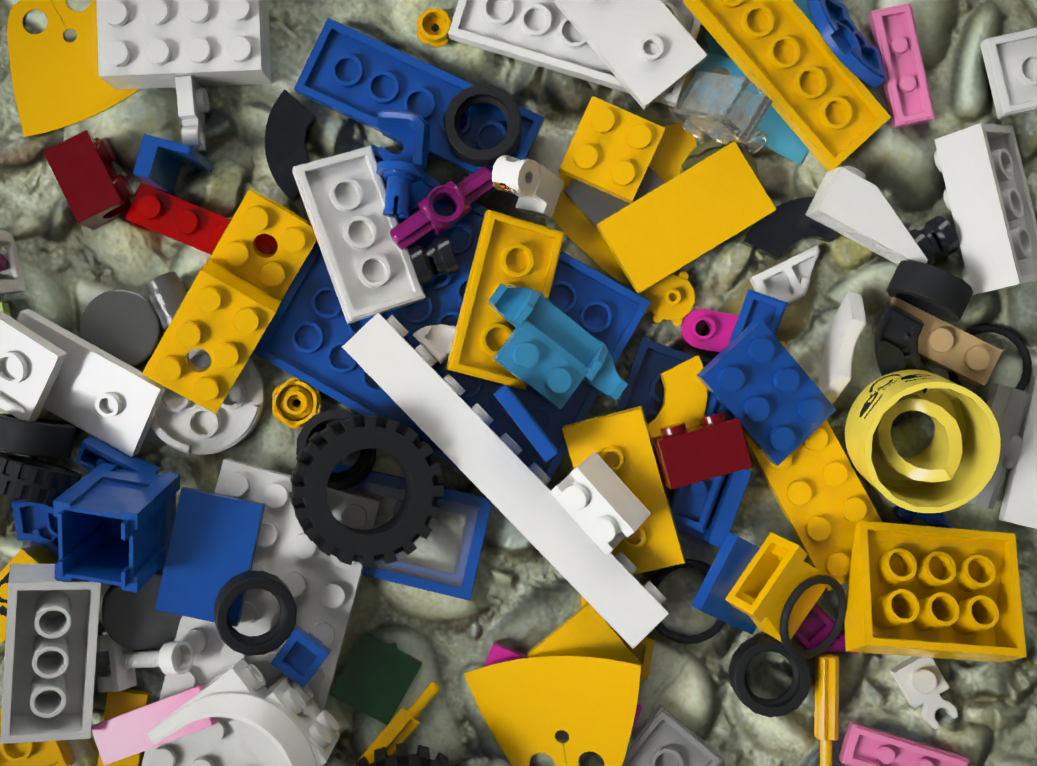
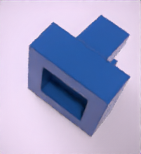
M298 626L270 664L305 688L332 650L323 645L322 641L313 634L307 633Z

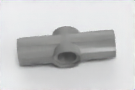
M992 384L986 404L992 411L999 427L1001 437L1000 457L996 470L988 484L968 503L987 509H994L1006 470L1011 469L1016 464L1021 453L1022 440L1018 433L1028 406L1030 393L1000 384Z

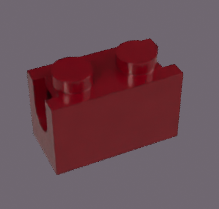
M85 130L43 151L78 224L94 230L128 213L132 203L129 197L133 196L134 193L123 174L118 175L112 163L116 160L115 153L105 138L99 139L97 137L93 139L91 133Z
M725 411L700 417L702 424L686 428L685 422L661 428L662 435L653 437L652 442L664 485L670 489H675L752 467L739 418L726 417Z

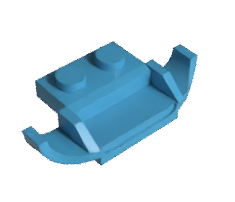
M501 283L488 300L490 306L515 327L493 360L555 408L562 409L582 380L601 394L616 401L628 384L622 380L616 371L613 357L604 342L596 339L543 296V293L525 287H515Z

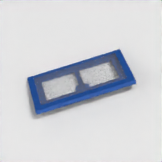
M338 463L332 473H340L350 469L352 466ZM371 470L370 474L359 485L346 489V491L382 500L375 525L376 528L387 523L400 510L405 498L406 480L403 477ZM444 487V497L438 496L436 504L442 510L439 519L431 518L428 527L432 529V532L427 539L420 536L414 542L417 549L409 555L404 551L396 554L398 561L387 565L383 560L374 561L375 567H364L362 575L470 601L492 502L485 496Z

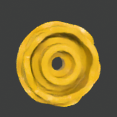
M298 378L287 380L278 385L273 391L272 413L279 422L290 428H302L314 415L319 414L321 411V395L319 391ZM296 399L301 402L299 407L294 406Z

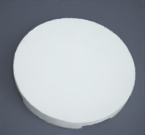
M193 349L189 352V359L195 366L207 367L211 364V357L205 350ZM250 356L216 414L166 388L151 422V428L166 444L185 453L207 455L233 448L249 436L262 414L265 390L259 368Z

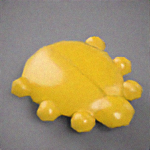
M680 272L678 276L674 274L669 275L639 293L638 295L651 301L644 314L651 311L654 314L653 320L655 323H660L663 319L672 320L673 325L676 326L682 324V319L691 312L695 303V292L688 281L689 275L686 272Z

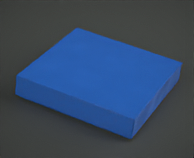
M508 385L502 386L493 393L545 462L558 454L556 452L558 449Z
M728 532L691 605L710 616L753 635L757 626L751 617L734 608L725 598L760 548Z

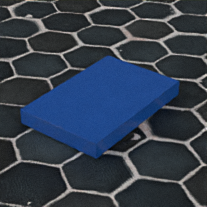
M188 487L181 488L155 610L215 622L214 602L220 588L232 577L252 569L266 504ZM247 591L241 593L234 600L230 608V620L234 627L240 624Z

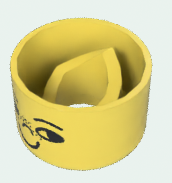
M900 370L874 380L862 390L853 402L845 424L846 448L856 470L892 503L913 512L941 513L966 504L988 484L996 470L1000 457V431L988 405L967 388L924 370ZM928 388L927 391L924 393L922 389ZM909 410L928 414L935 425L934 436L929 446L916 456H900L891 438L890 430L893 420L900 413Z

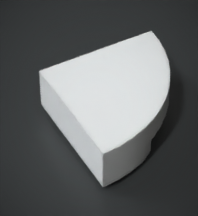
M447 324L425 326L416 331L413 336L442 365L448 359L456 326Z

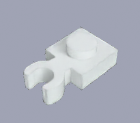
M191 75L175 77L178 115L182 119L183 125L182 142L184 145L193 147L198 152L206 151L203 126H206L204 113L209 112L210 109L207 90L202 88Z
M912 656L889 669L909 705L916 708L923 704L921 713L928 725L934 729L939 728V724L935 720V712L939 708H944L947 715L953 719L958 717L955 706L940 695V693L949 689V686L933 658Z

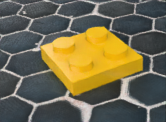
M592 96L562 160L559 172L631 204L666 128Z

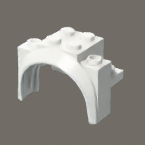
M242 658L229 669L226 668L202 690L164 718L148 733V736L155 746L194 721L210 717L231 718L229 724L262 766H326L324 763L327 762L340 734L337 732L339 726L334 717L327 710L321 711L313 701V692L308 684L303 688L284 675L266 689V681L260 670L252 664L248 665Z

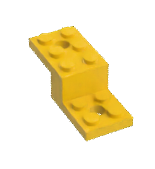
M250 187L211 257L200 269L144 368L142 375L216 414L317 241L311 222ZM260 234L273 236L278 244L277 251L269 255L261 253L255 245L256 237ZM193 349L205 350L211 357V364L207 367L195 366L189 359V352Z

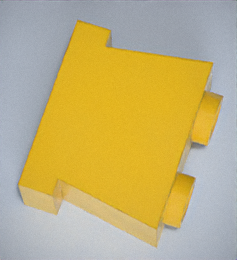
M770 532L725 600L734 608L750 616L759 630L782 642L779 631L780 618L788 597L806 579L826 574L804 562L808 554L799 545ZM827 584L811 586L796 601L788 622L790 640L827 587Z

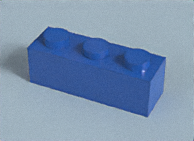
M93 435L82 441L74 463L89 471H92L102 462L118 464L119 469L159 474L161 469L137 455L130 457Z

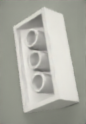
M980 123L934 139L937 149L934 153V160L938 170L943 174L946 187L943 193L944 201L947 208L952 212L955 224L954 230L959 238V249L964 261L962 277L973 290L972 295L1037 282V222L1013 126Z

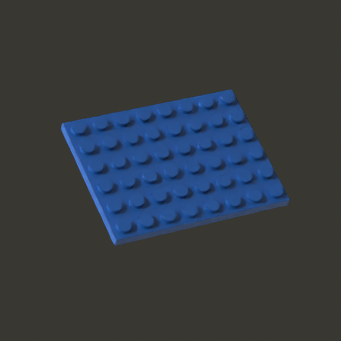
M372 144L371 148L376 162L383 161L378 155V147ZM426 174L423 180L412 183L409 217L418 211L417 204L428 197L435 187L444 184ZM383 178L385 186H387V180ZM438 200L433 204L435 212L441 216H450L455 212L453 205L449 201ZM397 201V202H396V211H395V214H396L397 219H398V222H399V224H400L401 222H403V221L406 220L407 218H405V219H399V214H397V208H398V201ZM476 202L470 205L471 212L461 218L453 228L444 230L438 235L432 231L410 246L412 247L417 244L427 246L433 243L434 238L446 234L460 273L449 277L444 274L435 278L433 283L422 286L426 296L424 300L381 313L386 320L393 315L407 329L409 333L404 339L414 349L421 344L413 336L419 329L435 324L457 325L485 211L488 210ZM316 241L253 353L361 415L385 417L410 427L419 434L418 438L421 441L429 444L434 451L431 455L461 471L342 348L374 316L347 324L319 244ZM560 252L548 300L592 336L604 342L613 357L615 365L651 301L568 254ZM429 257L431 264L435 265L433 257ZM447 360L442 365L437 361L432 366L442 378L449 373L465 389V392L460 397L471 408L478 403L494 419L489 427L499 437L506 432L523 449L517 456L528 467L535 462L550 478L568 449L562 427L567 424L583 421L599 394L597 390L582 380L562 409H557L528 386H526V390L509 386L558 449L556 451L558 454L545 462L493 395V393L504 386L503 384L446 370Z

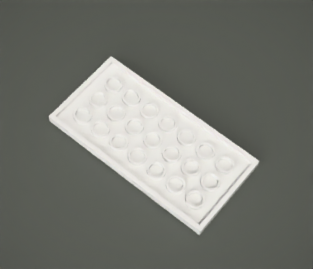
M228 458L223 459L215 493L266 504L251 571H265L276 575L289 588L297 607L296 624L293 631L299 626L307 633L313 634L322 641L323 645L332 650L308 682L313 692V701L321 711L326 710L364 567L359 562L352 561V564L348 565L340 562L333 555L327 556L319 550L313 541H310L300 526L291 504V475ZM327 488L329 508L339 522L355 529L375 528L382 500L346 490ZM264 589L247 590L240 624L234 628L246 636H259L270 631L276 625L280 616V605L277 598L271 592ZM182 616L175 641H187L191 645L194 653L193 665L190 671L184 675H165L159 700L204 683L207 685L226 668L229 669L242 658L248 665L252 664L260 670L265 678V687L267 689L285 675L270 664L284 643L278 649L267 654L247 656L233 651L221 640L215 622ZM217 717L218 723L211 727L146 750L141 766L262 765L229 724L231 718Z

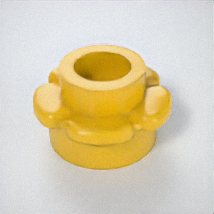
M430 8L424 11L416 22L418 26L416 32L418 39L425 45L431 44L434 48L446 45L452 19H449L448 13L442 9ZM434 25L439 27V30L436 32L431 29Z

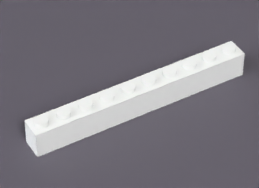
M377 313L342 348L632 648L638 645L669 614L661 605L667 598L650 581L643 586L632 575L638 568L621 551L616 556L611 552L605 555L550 493L551 490L546 484L551 481V478L535 462L528 467L517 456L523 449L506 432L499 437L489 427L494 419L478 403L471 408L460 397L465 392V389L449 373L442 378L432 368L437 362L436 359L421 344L414 349L404 339L409 332L393 315L386 320L381 314Z

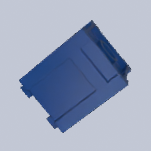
M102 462L53 501L54 517L58 519L59 561L55 563V579L68 582L80 579L121 586V590L138 593L165 564L176 514V492L180 490V474L164 472L159 475L119 469L118 464Z

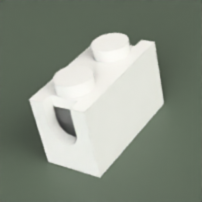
M596 451L550 491L605 555H608L625 537L628 538L651 514Z

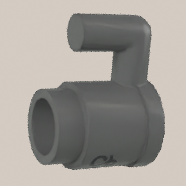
M176 272L162 274L146 284L150 293L149 299L165 331L189 291L184 281H180Z

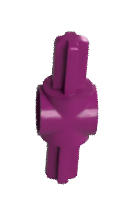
M484 166L458 184L450 181L445 185L435 187L428 197L417 204L418 211L390 230L389 233L393 242L401 250H406L432 231L438 235L444 230L453 228L461 218L471 212L470 205L495 188L492 182V171ZM438 200L449 201L453 205L455 212L450 216H441L435 212L433 204Z

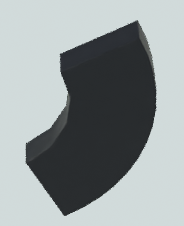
M284 89L274 103L268 117L265 130V154L274 180L283 193L294 203L300 196V192L292 170L294 166L311 162L307 150L309 131L317 118Z
M805 197L791 200L775 207L776 211L756 222L751 227L741 243L778 260L789 246L800 240L817 239L831 242L837 231L805 215L814 198Z
M888 301L879 316L874 339L875 355L881 376L909 369L934 373L924 365L918 353V338L924 326L923 321ZM928 388L922 389L923 392L925 393Z

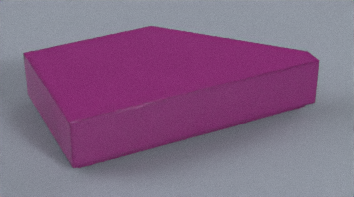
M815 603L793 638L805 650L815 648L826 639L835 622ZM842 629L834 643L821 653L859 654L858 652H846L845 632Z

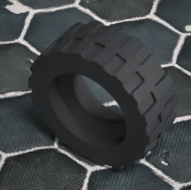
M0 452V494L53 506V501L82 478V474H79V472L26 456Z

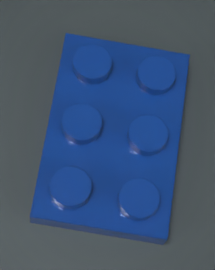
M755 319L696 375L731 417L740 419L743 431L768 460L777 466L836 411L835 407L762 320Z

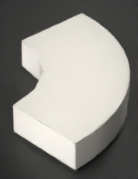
M850 291L846 294L835 315L821 360L818 388L831 404L837 400L852 379L854 351L859 336L867 323L862 295Z

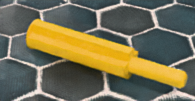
M832 653L815 656L814 736L820 740V766H832L833 741L839 739L840 656Z
M432 681L408 710L402 707L359 760L365 756L369 764L373 763L374 750L382 747L386 748L388 756L394 755L397 752L396 744H403L420 724L416 718L440 691V685Z

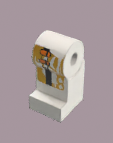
M509 155L500 156L492 170L494 187L497 190L511 192L519 197L515 208L523 213L552 219L564 180L535 160H520Z

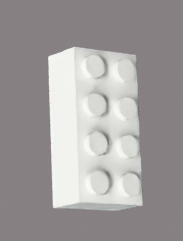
M96 0L99 77L115 90L175 88V77L189 75L201 86L272 84L269 6L265 0Z
M10 564L0 744L91 739L101 583L74 579L72 582L56 580L55 564Z

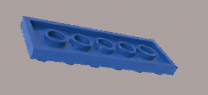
M327 18L294 87L297 94L381 132L377 126V112L405 111L420 115L430 126L429 155L470 174L481 168L472 166L458 158L450 148L444 129L445 112L451 100L463 89L474 86L473 84ZM478 103L470 106L463 113L460 119L459 130L462 138L468 145L476 149L487 150L497 146L503 140L507 132V121L505 115L498 107L489 103ZM517 105L521 115V139L511 156L522 160L527 159L544 123V117ZM493 166L487 167L489 170H493Z

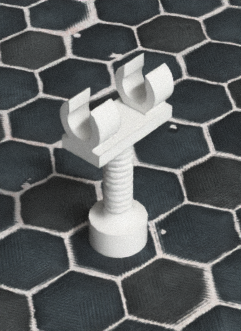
M107 632L97 636L96 652L108 651L111 672H107V676H97L98 692H119L136 686L135 668L160 667L161 671L166 675H184L190 671L193 665L194 653L187 641L167 642L161 647L160 651L133 652V649L123 647L112 640Z

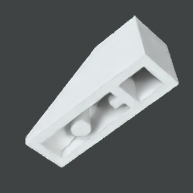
M840 166L826 173L805 214L806 216L897 265L903 260L927 263L928 259L876 185L865 180L866 175L862 171L851 166Z

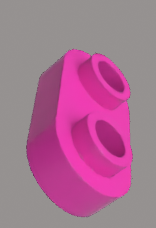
M708 309L694 310L686 315L680 326L681 337L693 349L719 354L728 346L738 316ZM700 321L705 322L709 327V332L706 336H701L696 332V324Z

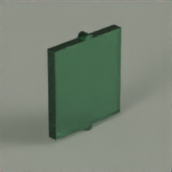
M364 631L329 695L354 707L356 714L363 712L388 725L418 673L422 661L399 650L395 642L388 644Z

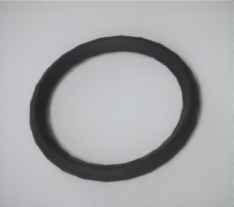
M983 324L965 331L973 336L984 332L997 333L1010 339L1016 345L1023 361V372L1016 389L1024 391L1029 383L1032 372L1030 353L1024 341L1013 331L995 324ZM947 371L950 381L962 386L958 376Z
M685 559L684 564L662 568L652 579L651 583L658 588L664 577L672 571L690 567L708 573L711 565L700 560ZM718 619L707 631L692 636L674 633L666 628L662 622L655 628L667 639L674 642L696 644L712 638L721 630L726 622Z
M827 575L810 577L800 583L788 597L782 610L779 631L781 641L791 655L798 658L818 656L826 651L840 634L845 621L847 600L841 584L836 579ZM827 584L835 590L838 597V614L834 626L826 639L815 648L809 650L798 649L792 644L788 634V622L791 611L805 590L813 585Z

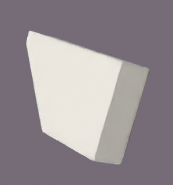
M818 245L751 277L749 280L754 290L788 302V304L805 296L820 249Z

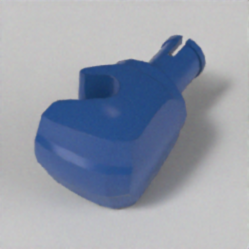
M379 111L377 112L378 129L383 136L392 139L404 148L400 154H393L383 147L377 149L378 155L383 161L377 163L376 174L387 180L383 215L395 218L396 202L398 201L397 214H399V219H405L410 214L411 184L423 180L427 170L430 126L420 115L412 112Z

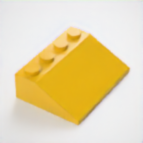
M861 520L856 522L846 592L847 609L844 621L846 652L995 663L1027 657L1015 533Z

